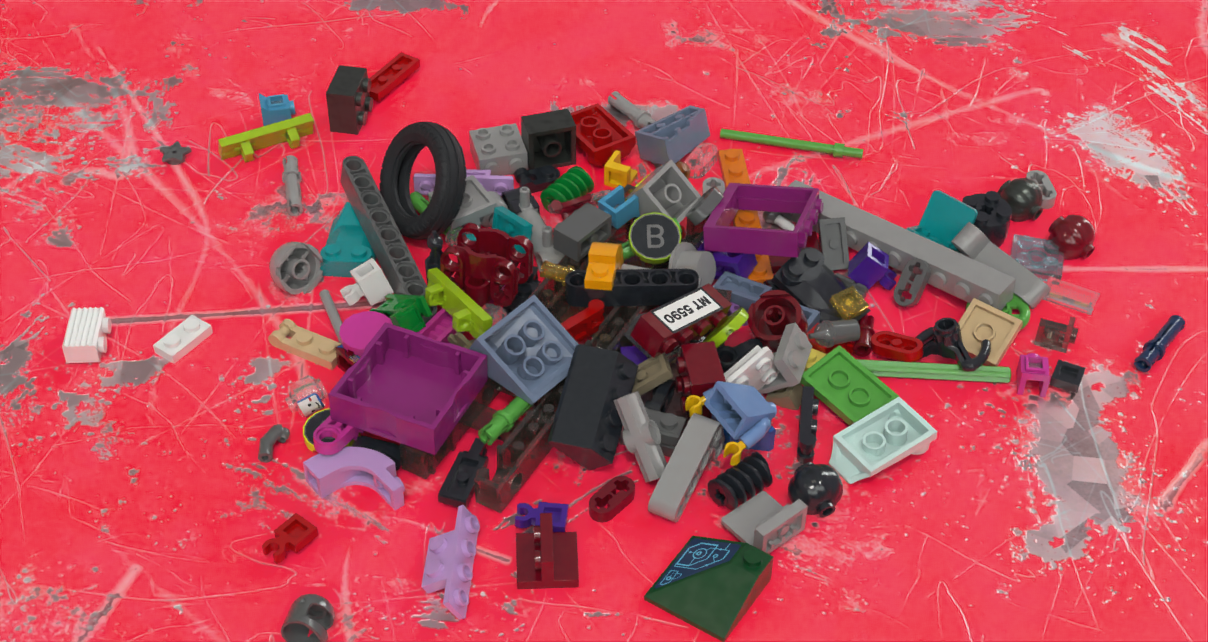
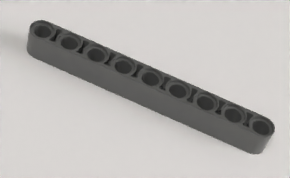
M358 156L344 158L340 183L394 294L421 295L425 297L427 285L365 161ZM429 306L432 312L430 317H425L421 314L425 324L437 313V306Z

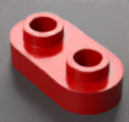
M880 331L871 337V349L879 356L903 362H916L923 356V343L917 338L891 331Z

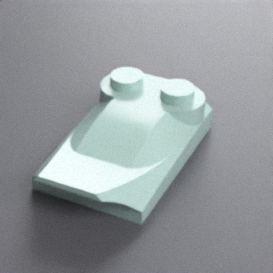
M897 397L833 435V449L829 465L848 484H852L877 474L910 454L920 455L925 453L929 449L930 443L937 439L938 431L902 398Z

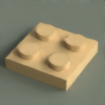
M973 298L958 322L963 345L970 357L974 358L979 354L983 340H990L991 352L984 363L988 366L999 365L1023 326L1022 320Z

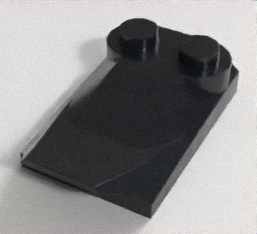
M806 247L802 249L798 258L792 257L785 262L771 280L780 290L786 291L793 296L800 305L820 311V324L824 326L827 321L850 319L859 321L871 311L824 264V256L816 248Z

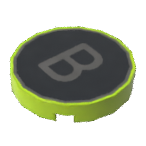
M656 212L643 214L630 227L628 237L630 250L646 263L659 264L667 262L674 248L681 242L680 228L672 218L665 214Z

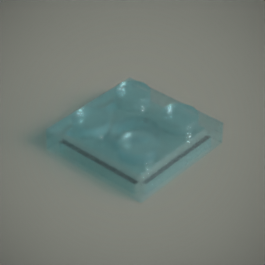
M1014 234L1010 256L1042 281L1060 284L1064 253L1059 251L1060 247L1052 240Z

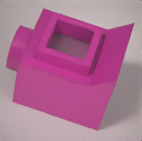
M1036 353L1020 355L1016 370L1018 395H1023L1027 380L1039 381L1040 397H1046L1051 375H1049L1048 357H1040Z

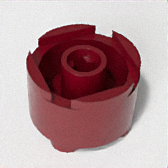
M767 291L760 295V298L749 307V318L747 321L753 335L762 342L763 348L767 346L773 353L777 352L786 325L796 322L801 331L807 334V318L799 302L786 291Z

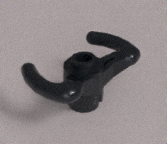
M953 318L939 319L934 327H929L915 337L923 343L922 358L931 354L951 358L957 361L963 371L971 372L978 369L985 363L991 352V342L985 339L981 342L979 354L974 358H970L962 342L960 325Z

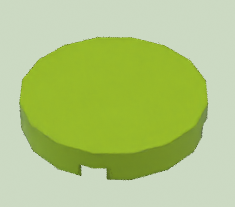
M743 307L739 308L728 316L723 325L715 328L703 342L714 341L716 348L727 340L730 334L735 330L737 331L747 321L749 314Z

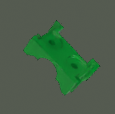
M387 294L385 296L386 302L376 309L372 308L369 310L385 314L391 319L393 325L414 332H418L426 327L421 314L425 317L432 315L425 297L421 295Z

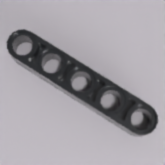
M687 268L616 270L612 291L586 289L584 279L587 270L571 271L565 277V299L569 305L574 307H588V303L593 299L603 301L605 306H662L699 288L698 273Z

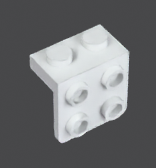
M757 345L726 371L724 376L726 382L749 385L759 390L765 384L772 383L780 371L773 363L774 355L767 346L761 349Z

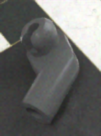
M282 424L273 425L263 435L259 442V461L264 463L272 461L274 444L276 441L280 443L286 442L290 435L288 428L282 427Z

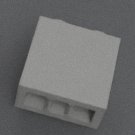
M516 123L469 131L470 152L477 170H491V175L499 176L514 174L519 168H526L528 170L527 150Z

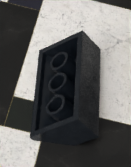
M581 344L576 345L547 443L587 470L612 464L623 426L614 400L632 393L639 366L618 351Z

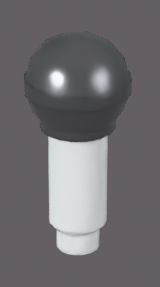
M763 212V218L767 223L776 224L784 230H794V224L781 216L780 212Z

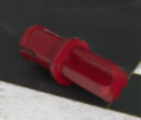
M865 315L858 321L860 338L855 341L853 350L860 357H866L871 353V337L875 334L873 329L875 319L872 315Z

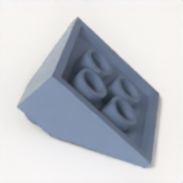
M533 295L479 336L469 349L487 355L488 377L530 405H533L567 377L575 347L579 344L541 301Z

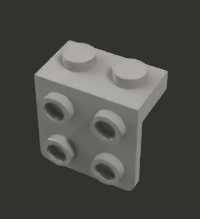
M796 322L786 325L777 352L773 353V363L780 372L772 383L765 384L758 390L760 394H768L774 390L793 387L800 383L812 345L808 341L807 335L801 331Z

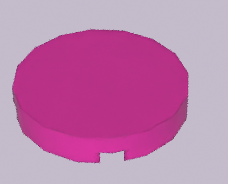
M363 311L351 315L340 326L339 336L343 348L347 351L348 349L353 351L354 355L362 356L366 346L385 322L393 324L391 319L385 314L375 311Z

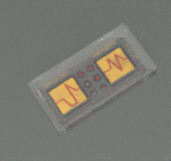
M1049 276L1046 284L1051 290L1043 300L1092 315L1099 300V292Z

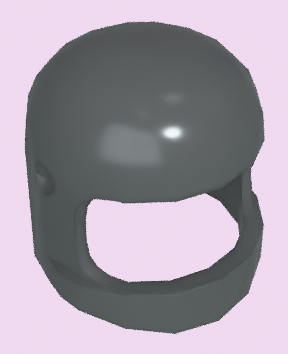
M305 594L298 597L292 603L281 628L284 640L286 642H327V630L333 625L335 619L332 604L326 598L317 594ZM311 629L313 633L308 637L309 630Z

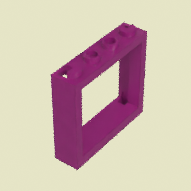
M729 183L723 193L724 197L714 208L703 226L704 250L798 258L802 248L806 247L807 237L812 235L813 225H816L818 222V214L823 212L824 203L819 198V188ZM738 210L801 214L793 231L729 226Z

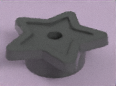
M178 141L169 147L160 148V152L164 154L162 162H167L171 165L183 163L186 159L185 155L192 151L189 147H182Z

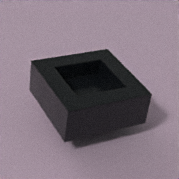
M1058 359L1050 385L1077 393L1086 368Z

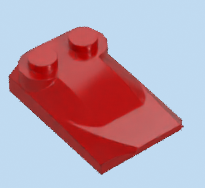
M598 103L570 113L576 124V143L587 153V161L594 166H604L615 150L621 151V159L625 158L636 145V136Z

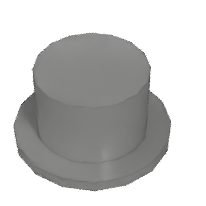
M688 242L677 244L669 259L668 269L687 268L695 270L699 278L702 279L700 287L708 283L711 285L716 273V263L711 252L697 251L692 243Z

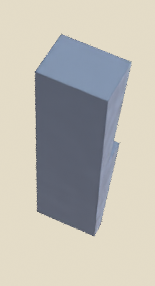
M726 271L713 285L723 297L747 311L751 304L760 298V295L772 290L770 286ZM800 305L807 318L808 332L817 323H820V311Z

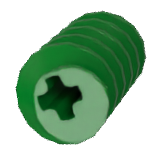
M574 166L541 192V202L549 212L547 206L553 200H559L562 203L587 195L594 190V183L584 169Z

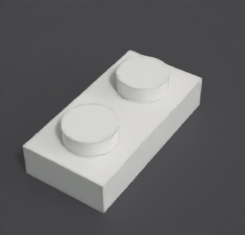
M191 315L153 345L154 352L175 364L213 334L212 325Z

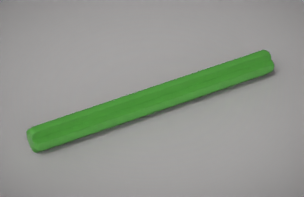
M856 359L876 377L1009 383L1011 380V369L1004 366L982 365L975 371L969 372L963 371L959 364Z

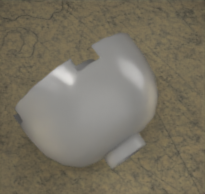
M293 241L285 243L276 249L270 258V276L275 285L287 293L293 295L301 292L304 294L309 293L318 285L322 277L323 271L320 270V262H323L322 256L318 249L310 244Z

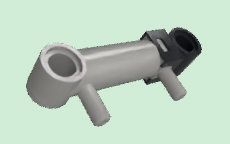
M523 186L503 191L501 197L507 204L508 210L533 225L530 241L533 244V255L536 258L540 275L548 277L568 271V256L553 248V229L551 226H546L540 216V206L534 196L531 195L529 188Z

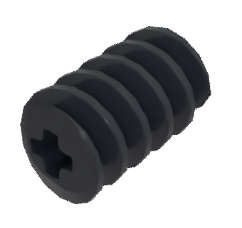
M753 452L737 465L728 468L725 473L719 474L716 479L710 480L708 482L710 497L719 506H726L728 509L734 510L738 507V504L745 503L747 498L754 497L756 492L760 493L764 490V487L771 486L773 479L766 459L758 452Z

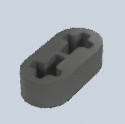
M716 186L710 188L698 199L686 214V217L694 226L698 225L714 210L724 197Z
M918 258L907 262L893 294L897 304L908 308L917 305L931 276L929 263ZM920 266V269L923 270V273L921 275H916V273L913 272V268ZM903 291H909L912 294L911 299H905L902 296Z

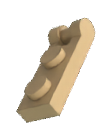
M284 319L279 325L280 329L274 330L268 336L270 344L276 348L330 370L337 366L335 347L341 345V343L299 327L290 319Z

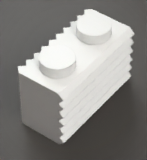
M73 307L71 309L62 345L66 363L101 362V354L107 352L106 335L111 333L112 328L111 319L106 317L103 307H89L88 309L86 307L83 309Z

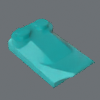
M350 202L345 203L342 210L333 220L326 245L320 251L323 262H320V270L323 271L322 276L353 278L350 273L351 270L371 258L376 262L377 257Z

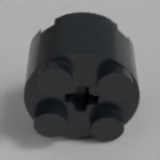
M995 191L965 196L962 202L975 208L978 212L973 225L981 230L993 244L1000 247L1007 238L1012 218L1010 205Z

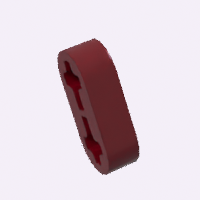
M617 476L611 479L589 499L590 517L594 521L602 523L612 520L633 501L635 496L634 481L627 476Z

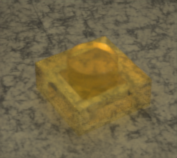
M854 286L832 295L829 301L844 320H850L866 312L869 307L868 303Z

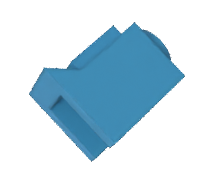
M259 93L264 126L291 119V115L296 114L294 100L289 101L288 94L265 97Z
M621 185L598 201V208L612 215L611 225L616 229L633 217H640L638 197L633 195L625 201L624 187Z

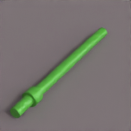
M723 128L720 131V138L833 154V157L843 158V156L863 158L864 149L846 147L842 143L832 145Z

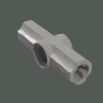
M636 391L614 400L624 426V443L629 452L635 454L645 482L660 478L667 465L660 447L661 434L657 424L649 419L639 392Z

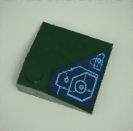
M692 536L644 595V600L712 637L725 642L770 582L774 556L744 542Z

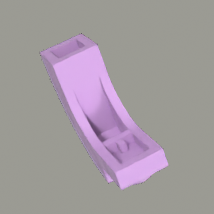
M344 447L336 454L323 455L319 453L303 462L306 482L322 499L340 488L361 485L376 491L395 511L405 505L403 495L405 487L401 479L396 475L395 462L378 451L363 447Z

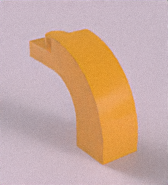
M593 242L588 253L589 263L584 286L586 289L612 291L616 270H621L622 264H624L622 245Z

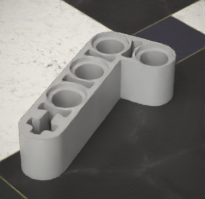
M968 222L951 241L961 254L1016 278L1014 293L1024 300L1031 309L1034 310L1050 292L1051 288L1045 282L993 244L972 223Z
M697 413L691 416L648 503V512L675 523L678 522L709 459L716 460L722 451L725 436L720 422Z

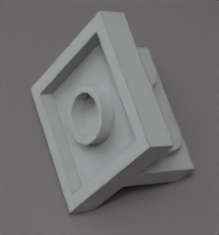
M474 175L468 176L465 179L466 190L463 193L464 199L458 215L450 225L452 229L459 226L463 228L467 223H474L481 228L483 225L481 217L493 213L494 208L497 207V202ZM434 191L428 193L429 201L431 200Z

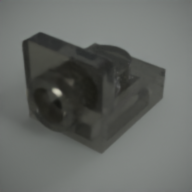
M1071 316L1068 325L1041 318L1034 345L1066 353L1069 343L1075 344L1079 328L1074 327L1076 317Z

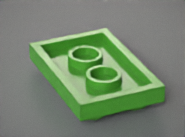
M840 345L806 370L800 381L804 386L814 387V395L849 426L900 397Z

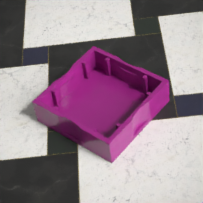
M385 322L368 343L360 359L345 372L328 394L331 419L436 455L487 382V355L451 343L435 341L420 333Z

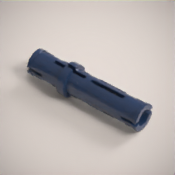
M1172 315L1155 337L1144 344L1143 351L1134 360V365L1139 371L1148 372L1156 361L1164 357L1166 348L1185 327V321L1181 316Z

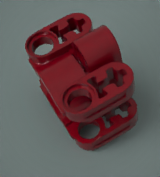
M467 223L458 233L457 245L448 247L441 255V272L461 290H464L480 307L486 306L491 300L500 306L506 307L516 298L518 284L525 283L533 272L534 248L532 242L525 236L510 237L506 232L499 229L480 228L474 223ZM465 232L472 233L476 237V241L469 240ZM514 245L522 246L526 253H519ZM449 254L456 255L458 263L452 261Z

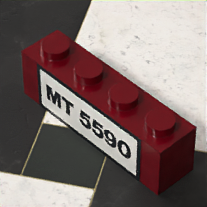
M708 283L640 316L630 336L653 358L664 352L668 354L676 346L687 344L694 337L705 335L711 328H719L728 319L727 312L732 304Z

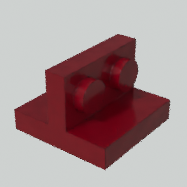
M540 513V526H534V533H516L517 589L579 587L577 531L553 532L552 513Z

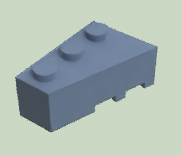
M689 105L636 131L635 136L640 158L661 165L669 160H672L674 163L678 162L710 136L705 109Z

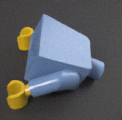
M717 381L713 388L703 392L702 397L691 395L685 401L686 411L689 410L690 418L694 413L702 415V406L705 405L734 440L739 439L738 443L729 442L725 445L723 458L728 454H734L730 465H737L741 460L742 450L745 448L749 450L765 436L771 428V420L777 413L776 405L773 402H767L753 386Z

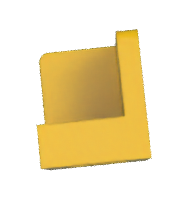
M615 150L604 165V185L616 188L621 185L624 187V191H627L638 175L637 170L621 164V151Z

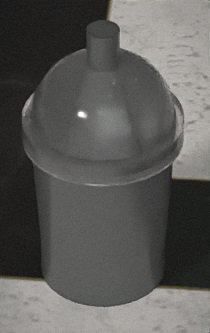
M856 319L824 320L815 327L814 333L808 334L809 339L815 338L819 345L829 348L837 344L859 340L860 326Z

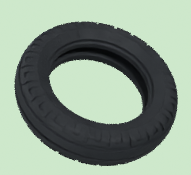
M416 122L399 131L391 141V144H389L381 166L383 168L380 172V193L400 233L411 239H428L433 230L438 235L443 233L455 220L464 199L463 193L466 190L465 179L467 175L462 148L453 133L437 123ZM427 146L435 163V187L427 208L418 215L410 198V174L416 157Z

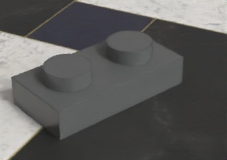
M845 217L819 219L817 223L820 251L825 259L824 264L832 271L847 270L849 267V252Z

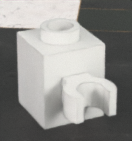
M373 258L351 270L350 273L356 283L340 290L349 306L358 302L362 296L373 306L386 300L385 296L387 294L394 293L382 269Z

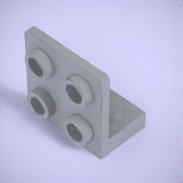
M761 491L722 517L721 524L741 542L748 543L769 554L805 529L808 506L798 499L791 505L783 507L766 491Z

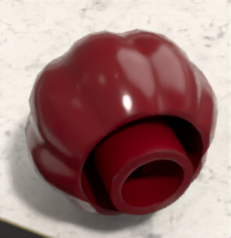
M1074 214L1068 215L1065 218L1060 216L1048 229V232L1051 233L1048 237L1049 247L1059 258L1071 260L1083 257L1086 259L1095 250V246H1093L1096 236L1095 229L1091 222L1083 216Z

